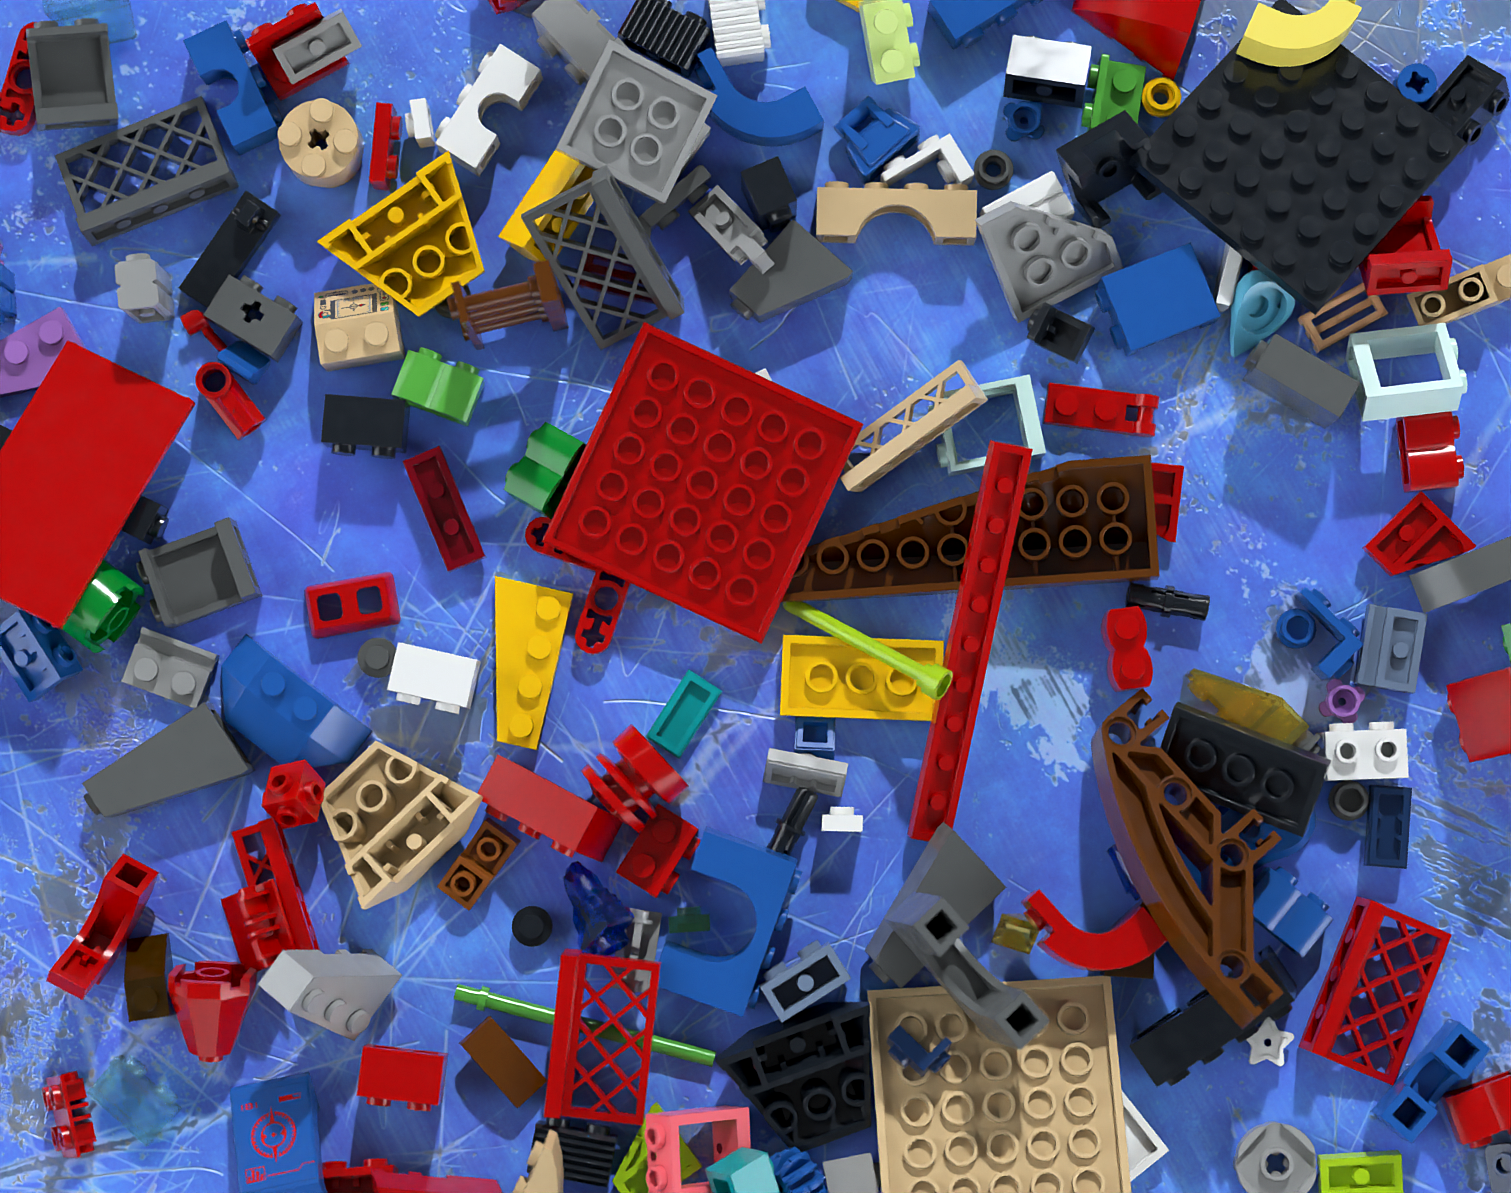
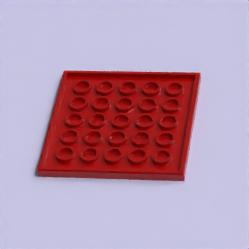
M643 322L542 542L762 644L864 424Z

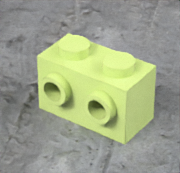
M865 0L858 2L871 80L878 85L914 78V67L920 66V58L916 42H909L907 28L913 27L910 4H903L902 0Z

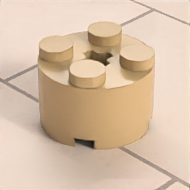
M324 98L304 102L288 113L278 129L281 155L295 176L305 184L335 188L350 181L359 171L364 152V140L351 115L340 105ZM321 139L326 141L328 145L323 150L316 145Z

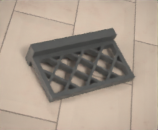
M202 96L55 155L78 217L76 220L80 231L92 246L239 187ZM199 111L202 121L196 134L179 129L184 116ZM155 128L167 131L159 149L142 143L147 132ZM206 131L210 140L203 138ZM175 135L192 141L183 159L167 153ZM118 143L130 146L122 164L105 158L110 147ZM200 144L214 149L218 159L203 166L192 162ZM138 150L155 156L147 174L130 168ZM83 157L93 161L85 179L72 175L68 163ZM163 159L180 165L175 177L167 181L155 177ZM101 165L118 170L110 189L93 183ZM126 174L143 180L138 192L130 196L118 192ZM76 184L81 185L79 192L76 187ZM90 189L106 195L100 208L86 213L83 202Z
M607 165L592 172L590 179L521 214V219L545 259H549L554 274L600 350L640 331L643 322L651 325L667 316L672 320L685 313L684 297ZM589 192L597 205L594 216L589 217L571 212L574 199ZM567 203L565 210L559 208L560 206ZM600 211L606 221L598 219ZM547 213L563 218L558 236L542 232L535 220ZM568 219L591 225L585 243L563 237ZM596 227L613 232L616 237L613 251L590 245ZM548 242L555 244L554 250L551 249ZM560 245L583 251L578 269L560 264L557 259ZM620 245L625 254L618 253ZM588 253L610 259L605 277L583 271ZM615 260L633 266L636 273L632 284L610 278ZM568 275L575 277L573 284ZM580 279L602 284L597 302L580 297L577 292ZM639 279L642 281L645 288L637 286ZM607 286L629 292L625 309L603 304ZM635 294L652 298L657 309L645 315L630 311ZM587 308L595 310L593 317ZM604 312L622 317L619 328L603 335L596 324L599 313ZM627 319L633 320L632 322L626 324Z

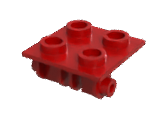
M274 878L255 886L251 885L239 889L238 893L220 899L240 962L244 964V973L250 967L256 969V972L271 967L283 950H297Z
M77 1071L64 1073L61 1076L47 1077V1087L42 1088V1096L46 1110H53L56 1126L51 1127V1137L55 1150L62 1151L63 1157L78 1158L83 1153L94 1151L93 1142H96L97 1139L92 1121L74 1125L76 1121L91 1118V1113L73 1117L71 1111L89 1106V1102L70 1105L71 1101L87 1098L83 1077L79 1078Z

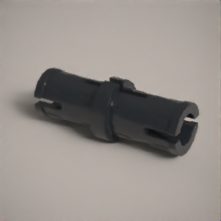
M1130 582L1127 589L1125 607L1139 606L1140 609L1159 612L1161 617L1169 618L1170 615L1205 621L1209 610L1210 596L1177 591L1174 586L1166 585L1165 588Z

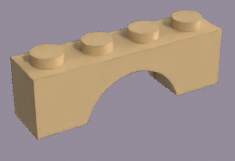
M831 181L826 182L825 187H817L816 239L819 242L855 243L863 227L875 217L887 213H902L915 218L923 224L929 232L934 245H974L977 190H968L967 185L947 184L944 185V190L928 189V185L924 183H908L904 185V189L888 188L887 183L869 182L865 184V188H849V184L846 182Z

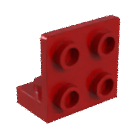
M315 2L310 5L303 3L293 7L287 12L286 18L275 24L269 22L258 26L251 32V37L245 40L280 101L349 64L344 56L292 84L273 52L271 46L324 18Z

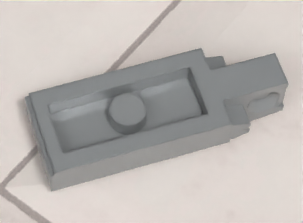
M718 185L688 211L712 239L740 265L749 259L764 274L775 264L762 248L768 242L764 237V233Z

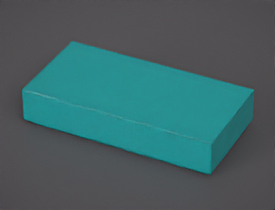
M688 669L645 737L680 759L721 695L722 690Z

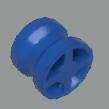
M1414 63L1404 67L1393 80L1392 85L1399 89L1405 98L1413 100L1421 107L1434 94L1437 87V78L1433 70L1427 65ZM1412 77H1413L1414 80L1418 81L1419 83L1421 82V84H1417L1416 82H1413V81H1412Z

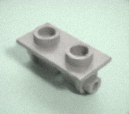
M622 907L615 957L655 961L662 913ZM613 967L618 974H620L622 971L626 969L621 967ZM633 969L622 979L633 992H644L650 986L651 971ZM618 983L614 984L611 987L621 989L623 991V989L619 986Z

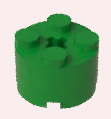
M103 559L62 630L93 653H99L105 650L100 645L107 639L114 643L131 625L141 608L135 602L137 596L144 597L145 591L141 586Z

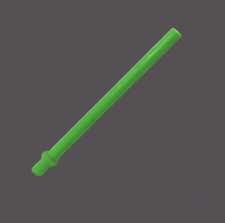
M458 984L456 987L454 1000L477 1005L476 1010L485 1011V1008L554 1025L555 1009L492 993L490 988L485 986L477 989ZM583 1016L581 1018L592 1032L605 1023ZM614 1024L609 1025L596 1036L622 1044L627 1042ZM626 1028L632 1037L640 1032ZM644 1035L636 1041L642 1049ZM653 1035L652 1052L709 1067L713 1066L716 1051Z

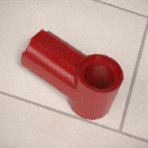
M208 362L199 368L195 376L198 390L205 396L238 440L250 435L266 421V418L243 390L233 374L223 364ZM215 372L223 373L226 377L225 386L217 392L208 391L206 380L209 375Z

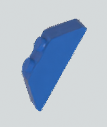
M247 634L244 635L221 665L225 722L281 765L300 760H306L312 767L349 763L373 732Z

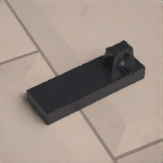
M245 191L181 283L179 289L208 308L228 275L236 279L240 276L280 218V213L248 191Z

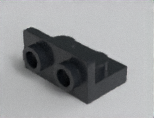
M1467 55L1423 105L1422 108L1451 130L1453 136L1457 135L1467 143L1460 154L1468 145L1475 144L1482 135L1485 125L1493 116H1498L1506 108L1510 97L1506 77Z

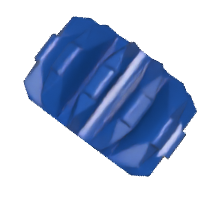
M794 1146L769 1157L774 1165V1176L780 1193H828L827 1187L822 1183L825 1176L817 1169L818 1163H813L806 1151L801 1153Z

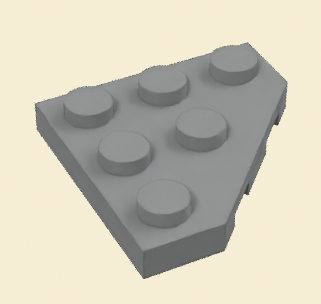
M1012 201L975 219L1012 316L1018 323L1031 317L1035 310H1040L1044 302L1053 306L1098 283L1101 277L1123 269L1113 237L1105 230Z

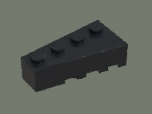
M1270 945L1258 952L1261 959L1257 964L1284 993L1244 1029H1241L1213 996L1204 989L1186 1003L1187 1009L1183 1011L1180 1008L1174 1009L1132 1038L1129 1047L1156 1087L1166 1081L1170 1086L1180 1082L1190 1074L1188 1067L1200 1060L1204 1065L1208 1064L1224 1052L1223 1045L1234 1038L1238 1043L1243 1042L1259 1030L1256 1025L1268 1017L1272 1021H1276L1293 1009L1290 1003L1295 1001L1297 984ZM1230 971L1226 977L1234 979L1233 972ZM1240 985V989L1256 1008L1260 1002Z

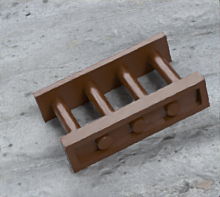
M549 259L532 263L535 275L529 276L526 282L467 296L460 281L452 282L454 295L447 296L452 320L460 319L465 341L471 340L476 350L484 349L481 333L542 319V322L550 321L553 331L569 328L561 292Z

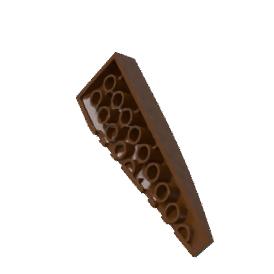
M1151 455L1073 460L1027 475L1003 590L1158 580L1160 575ZM979 491L806 547L781 603L958 593Z

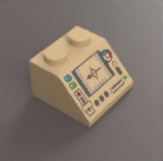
M371 283L314 293V327L320 364L327 372L405 359L397 301L376 285Z

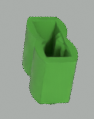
M423 347L419 348L418 353L408 350L391 393L393 399L406 400L412 407L468 427L485 384L484 378L478 376L480 370L460 361H457L456 366L441 362L442 355Z

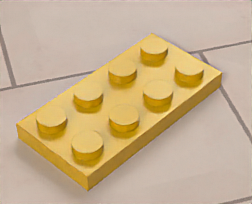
M783 635L780 716L931 722L935 699L921 692V687L916 684L917 680L836 637ZM872 638L923 666L926 664L932 666L939 664L943 666L944 641Z

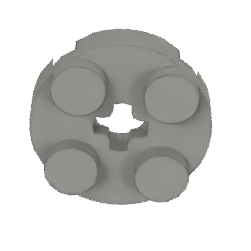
M1268 1121L1250 1129L1239 1141L1233 1158V1167L1236 1171L1237 1179L1247 1193H1308L1316 1180L1317 1174L1316 1153L1309 1138L1297 1128L1275 1121ZM1279 1153H1283L1285 1158L1282 1160V1164L1286 1168L1282 1173L1274 1170L1269 1174L1266 1170L1269 1164L1266 1158L1270 1154L1277 1156Z

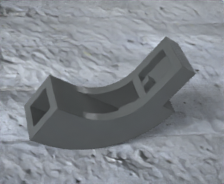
M1511 536L1410 575V580L1423 612H1429L1511 580Z

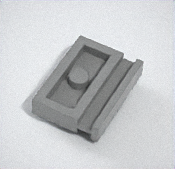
M142 627L139 640L134 646L121 682L192 708L199 706L203 701L213 674L212 671L220 655Z

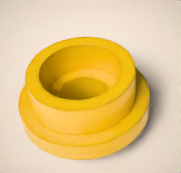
M1159 77L1152 79L1145 85L1142 91V106L1147 113L1154 117L1163 118L1170 116L1180 105V89L1175 82L1168 78ZM1164 93L1167 96V103L1162 105L1156 103L1154 94Z

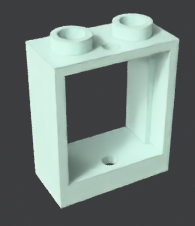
M1445 323L1360 332L1349 335L1346 362L1350 377L1360 382L1355 391V396L1362 421L1458 410L1461 395L1467 392V377L1465 371L1458 368L1457 342L1455 338H1449ZM1429 353L1436 354L1443 380L1380 387L1373 360Z
M1030 374L980 384L979 387L987 398L1013 393L1023 445L1033 449L1031 460L1043 458L1046 454ZM960 389L945 391L944 399H948ZM934 404L928 405L929 413L931 410L934 409ZM951 427L940 435L942 443L936 444L940 468L947 467L949 477L984 470L986 456L958 462Z

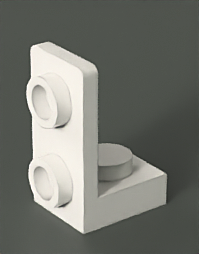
M949 133L941 139L938 135L928 138L917 147L919 152L907 159L904 155L894 158L883 167L885 172L881 174L880 182L887 183L890 186L937 157L940 160L936 163L937 168L947 184L953 181L954 184L969 185L972 183L974 172Z

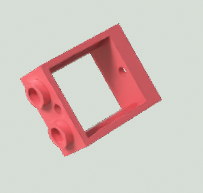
M721 1105L646 1114L645 1142L647 1144L648 1162L646 1181L649 1193H712L709 1181L681 1185L679 1125L712 1122L714 1163L741 1147L751 1149L749 1107Z

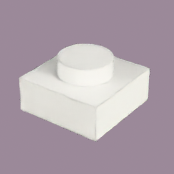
M426 98L410 100L411 113L405 114L408 136L415 137L420 148L436 146L430 107Z
M830 807V815H821V831L863 832V815H854V807Z

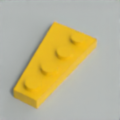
M495 576L497 741L538 750L572 605L573 593Z

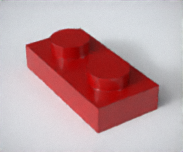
M376 102L369 182L377 190L390 191L391 179H397L399 157L398 155H393L394 141L401 140L403 122L402 117L397 116V112L391 103Z

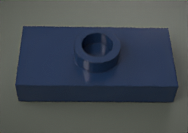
M1369 785L1364 865L1407 869L1412 788Z

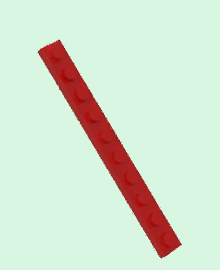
M993 440L989 442L943 661V667L952 671L953 677L945 695L941 699L935 700L907 833L911 839L930 841L936 829L943 822L953 829L1033 449L1029 447Z

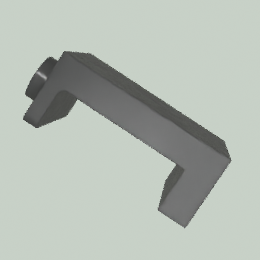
M96 18L77 19L72 26H58L57 21H40L33 24L34 28L26 29L37 131L118 125L119 117L115 99L107 23L99 24Z
M228 517L214 522L215 527L154 549L144 548L138 551L141 561L136 563L137 570L143 584H150L154 599H151L149 602L152 613L158 623L163 621L166 627L173 629L262 596L235 520Z

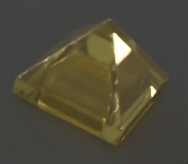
M1021 913L1001 914L991 942L1030 954L1039 931Z

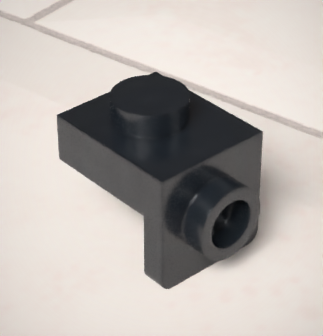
M1044 302L1041 309L1035 310L1029 319L1027 338L1035 345L1078 364L1095 328Z

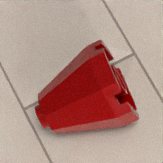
M204 960L195 962V970L186 971V964L176 965L168 974V992L188 1051L199 1056L200 1061L219 1062L223 1060L224 1055H229L232 1052L256 987V969L250 967L244 973V964L239 962Z

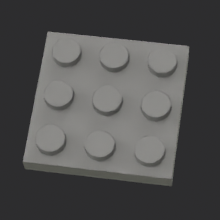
M609 39L555 150L595 171L607 165L618 183L664 205L718 95Z

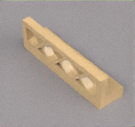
M957 360L859 433L851 451L858 446H865L871 448L870 456L855 467L849 458L847 459L843 468L845 474L840 479L848 491H864L988 401L963 361ZM956 374H959L966 386L948 399H944L946 382ZM937 389L936 397L928 396ZM922 399L935 401L933 410L918 421L912 422L915 404ZM905 413L904 420L896 419ZM890 423L903 425L902 432L884 446L880 445L885 426ZM874 435L872 443L865 442Z

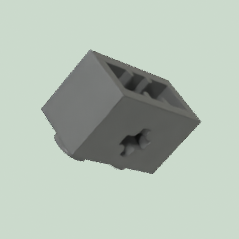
M228 275L205 311L204 316L215 325L278 362L303 323L294 314L297 307L278 295L274 301L262 295L261 292L264 287L245 275L242 276L240 281ZM251 309L255 312L260 310L264 315L261 321L257 319L252 320L248 316Z

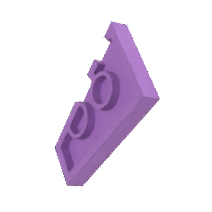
M61 306L0 340V398L38 389L67 340L75 342L86 349L68 315Z

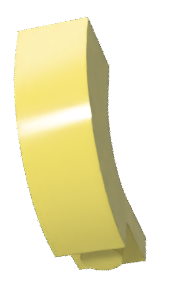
M1329 0L1324 7L1314 13L1289 15L1258 2L1236 54L1270 66L1292 67L1312 63L1331 53L1344 41L1362 7L1355 4L1356 0Z

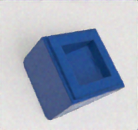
M243 341L234 342L219 352L216 357L218 362L252 385H257L271 362L268 357Z
M795 716L794 753H809L819 758L834 760L836 718Z

